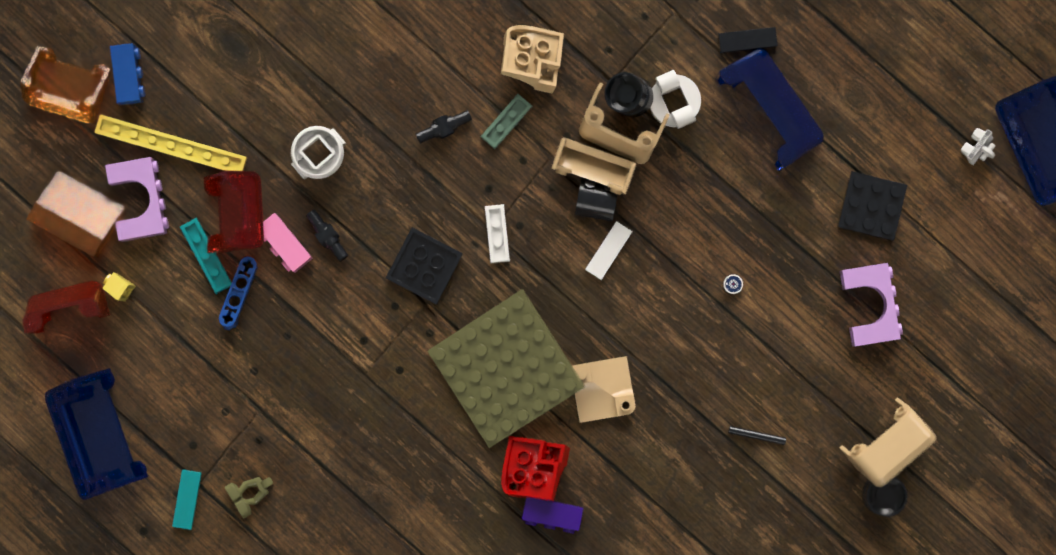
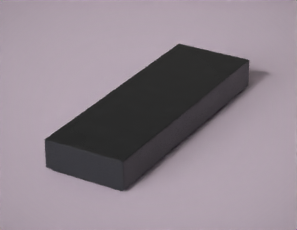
M775 27L718 34L720 53L778 46Z

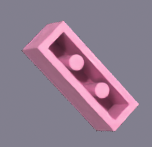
M276 213L272 214L257 227L259 237L264 242L268 241L271 244L269 249L276 257L280 255L284 260L282 265L288 272L290 270L294 273L313 259Z

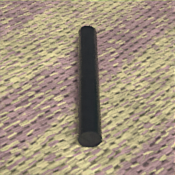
M729 426V434L781 445L786 443L785 437Z

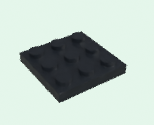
M851 171L837 227L894 241L907 185Z
M412 227L386 279L437 305L463 253Z

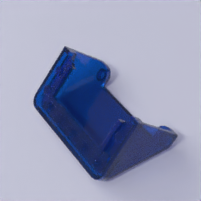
M754 50L726 66L716 75L715 80L720 86L729 84L735 88L742 82H745L786 141V144L777 150L778 160L774 165L779 172L822 143L824 139L823 132L765 50Z
M1053 76L998 101L995 106L997 116L1036 202L1042 206L1056 202V76Z
M110 368L72 379L45 393V401L76 490L83 500L148 477L146 466L141 461H133L113 405L109 389L113 387L115 378Z

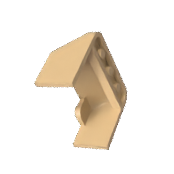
M599 83L580 125L579 133L581 137L638 164L646 163L658 142L670 114L666 113L657 134L651 131H644L638 136L637 141L601 125L604 120V113L599 107L594 106L603 87V83Z
M563 137L552 169H556V173L564 176L567 173H572L610 187V192L621 195V193L626 194L636 162Z
M898 397L895 401L900 407L894 415V419L897 422L870 446L857 444L851 451L847 450L843 445L839 447L853 466L878 487L890 481L936 439L935 434L910 406Z

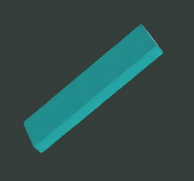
M198 218L180 226L215 294L229 288L232 282Z

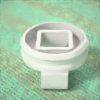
M674 70L656 77L657 82L652 88L653 102L650 107L654 118L662 123L666 113L670 114L662 96L680 88L687 106L671 112L665 126L680 129L695 122V116L701 106V95L696 84L685 76L677 75Z
M321 126L306 128L295 137L292 143L291 157L293 162L291 165L303 179L308 177L313 179L329 177L342 164L344 157L343 147L346 145V142L334 128L331 130ZM320 139L330 150L331 154L315 166L305 155L304 151Z

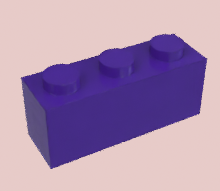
M526 497L522 520H526L525 524L536 526L537 523L544 524V528L555 530L556 527H561L564 532L574 533L575 530L579 531L583 507Z

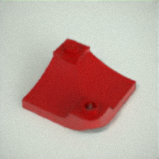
M509 436L501 478L503 491L512 497L554 501L560 477L564 468L567 467L570 448L563 444L548 443L544 440ZM516 484V488L512 490V486Z

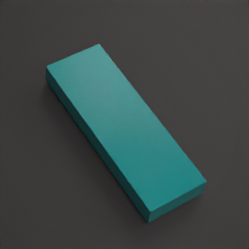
M182 469L172 527L192 530L202 472Z

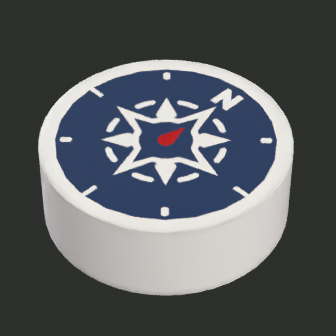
M729 275L725 278L723 286L728 293L736 294L741 291L743 281L738 275Z

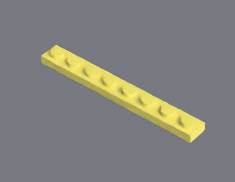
M104 115L99 116L94 132L241 176L247 161V157Z

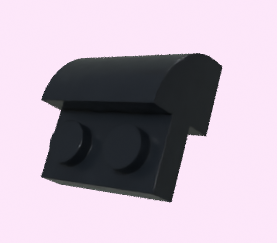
M582 177L575 215L613 221L617 194L610 192L611 188Z

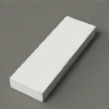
M504 204L485 206L491 263L510 262Z
M616 221L585 270L602 280L632 231Z

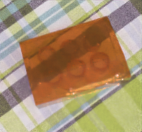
M58 171L34 204L26 220L98 258L116 226L115 222L119 221L126 207Z

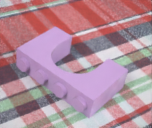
M152 157L105 165L109 185L139 182L147 188L150 195V203L144 214L137 218L115 222L118 241L124 242L167 234L166 229L169 228V222L163 213V210H166L164 199H161L160 196L162 183L161 180L157 179V172H159L158 162L154 161Z
M888 263L841 270L840 277L843 290L870 287L881 295L884 303L883 313L876 322L849 328L852 347L901 339L900 335L903 334L901 323L898 324L897 320L899 307L894 302L896 289L891 284L893 271L891 267H888Z

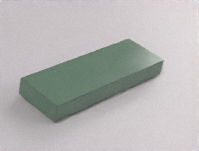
M517 94L480 137L496 149L532 108V105Z

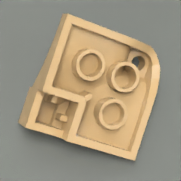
M516 25L508 28L503 40L504 51L501 75L521 80L533 86L534 90L553 93L556 88L558 69L561 63L564 33L526 25Z
M627 356L573 365L574 370L585 385L583 389L575 393L580 423L629 415L634 411L635 399ZM623 402L629 403L628 409L622 407Z

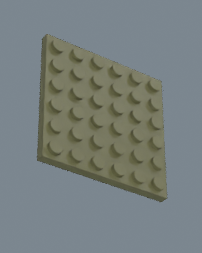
M523 289L428 350L429 355L489 448L585 387Z

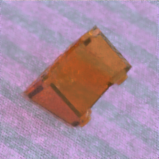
M37 46L20 81L22 98L32 106L83 122L93 123L98 115L111 75V69L103 64L94 65L92 70L65 63L57 60L56 54L51 48Z

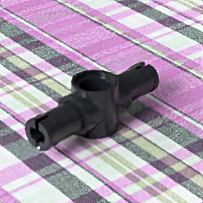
M468 110L453 117L451 115H444L433 120V124L429 128L415 135L420 144L435 137L436 139H443L454 134L457 127L471 121L472 118Z
M315 209L310 211L306 217L313 225L318 241L324 248L330 249L339 262L346 259L349 255L339 243V234L330 223L328 224L322 220Z

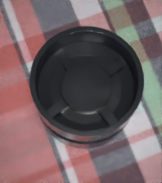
M621 72L611 77L606 84L604 95L611 109L628 117H639L650 109L653 102V90L644 79L629 72Z
M895 477L879 487L875 486L870 480H867L862 488L864 505L871 512L880 516H894L900 513L907 503L906 487Z

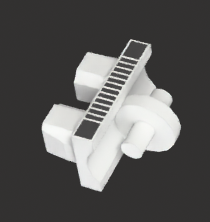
M976 128L971 137L978 143L975 147L965 143L961 148V153L967 157L970 164L974 165L979 157L982 161H985L987 157L992 159L995 157V153L992 151L995 145L991 143L994 137L990 130L987 129L985 132Z

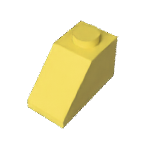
M114 272L112 275L109 274L103 282L105 284L103 289L116 300L124 302L136 287Z

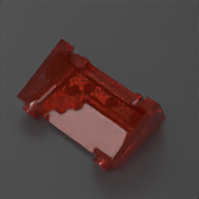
M227 170L204 177L206 193L210 196L218 197L220 234H214L208 238L207 253H224L261 247L264 243L260 176L253 171Z
M88 281L31 296L28 299L23 317L25 334L36 335L44 333L45 325L52 321L50 311L77 304L81 314L86 317L99 316V318L110 316L103 286L97 281Z

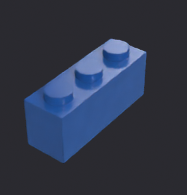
M133 43L110 46L117 103L119 105L143 102L142 97H145L144 86H141L140 78H143L142 68L138 65V59H141L139 48H136V45Z

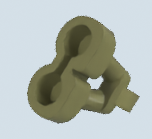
M260 477L244 481L240 487L232 482L225 486V489L239 513L245 519L251 515L250 505H257L269 493L267 487L272 485L273 481L270 477L263 481ZM258 486L259 491L254 498H243V493L247 488Z

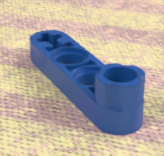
M244 257L240 261L220 312L219 322L226 330L236 328L238 325V318L258 267L252 257ZM251 262L253 268L248 269L247 275H250L248 278L246 275H243L246 271L244 264ZM239 279L247 281L245 288L240 289L236 286ZM234 296L240 298V303L237 306H231L229 303L230 299ZM227 307H228L229 309L234 310V311H237V312H236V313H234L233 311L230 312L229 310H226V309H227ZM231 316L233 321L225 324V318Z

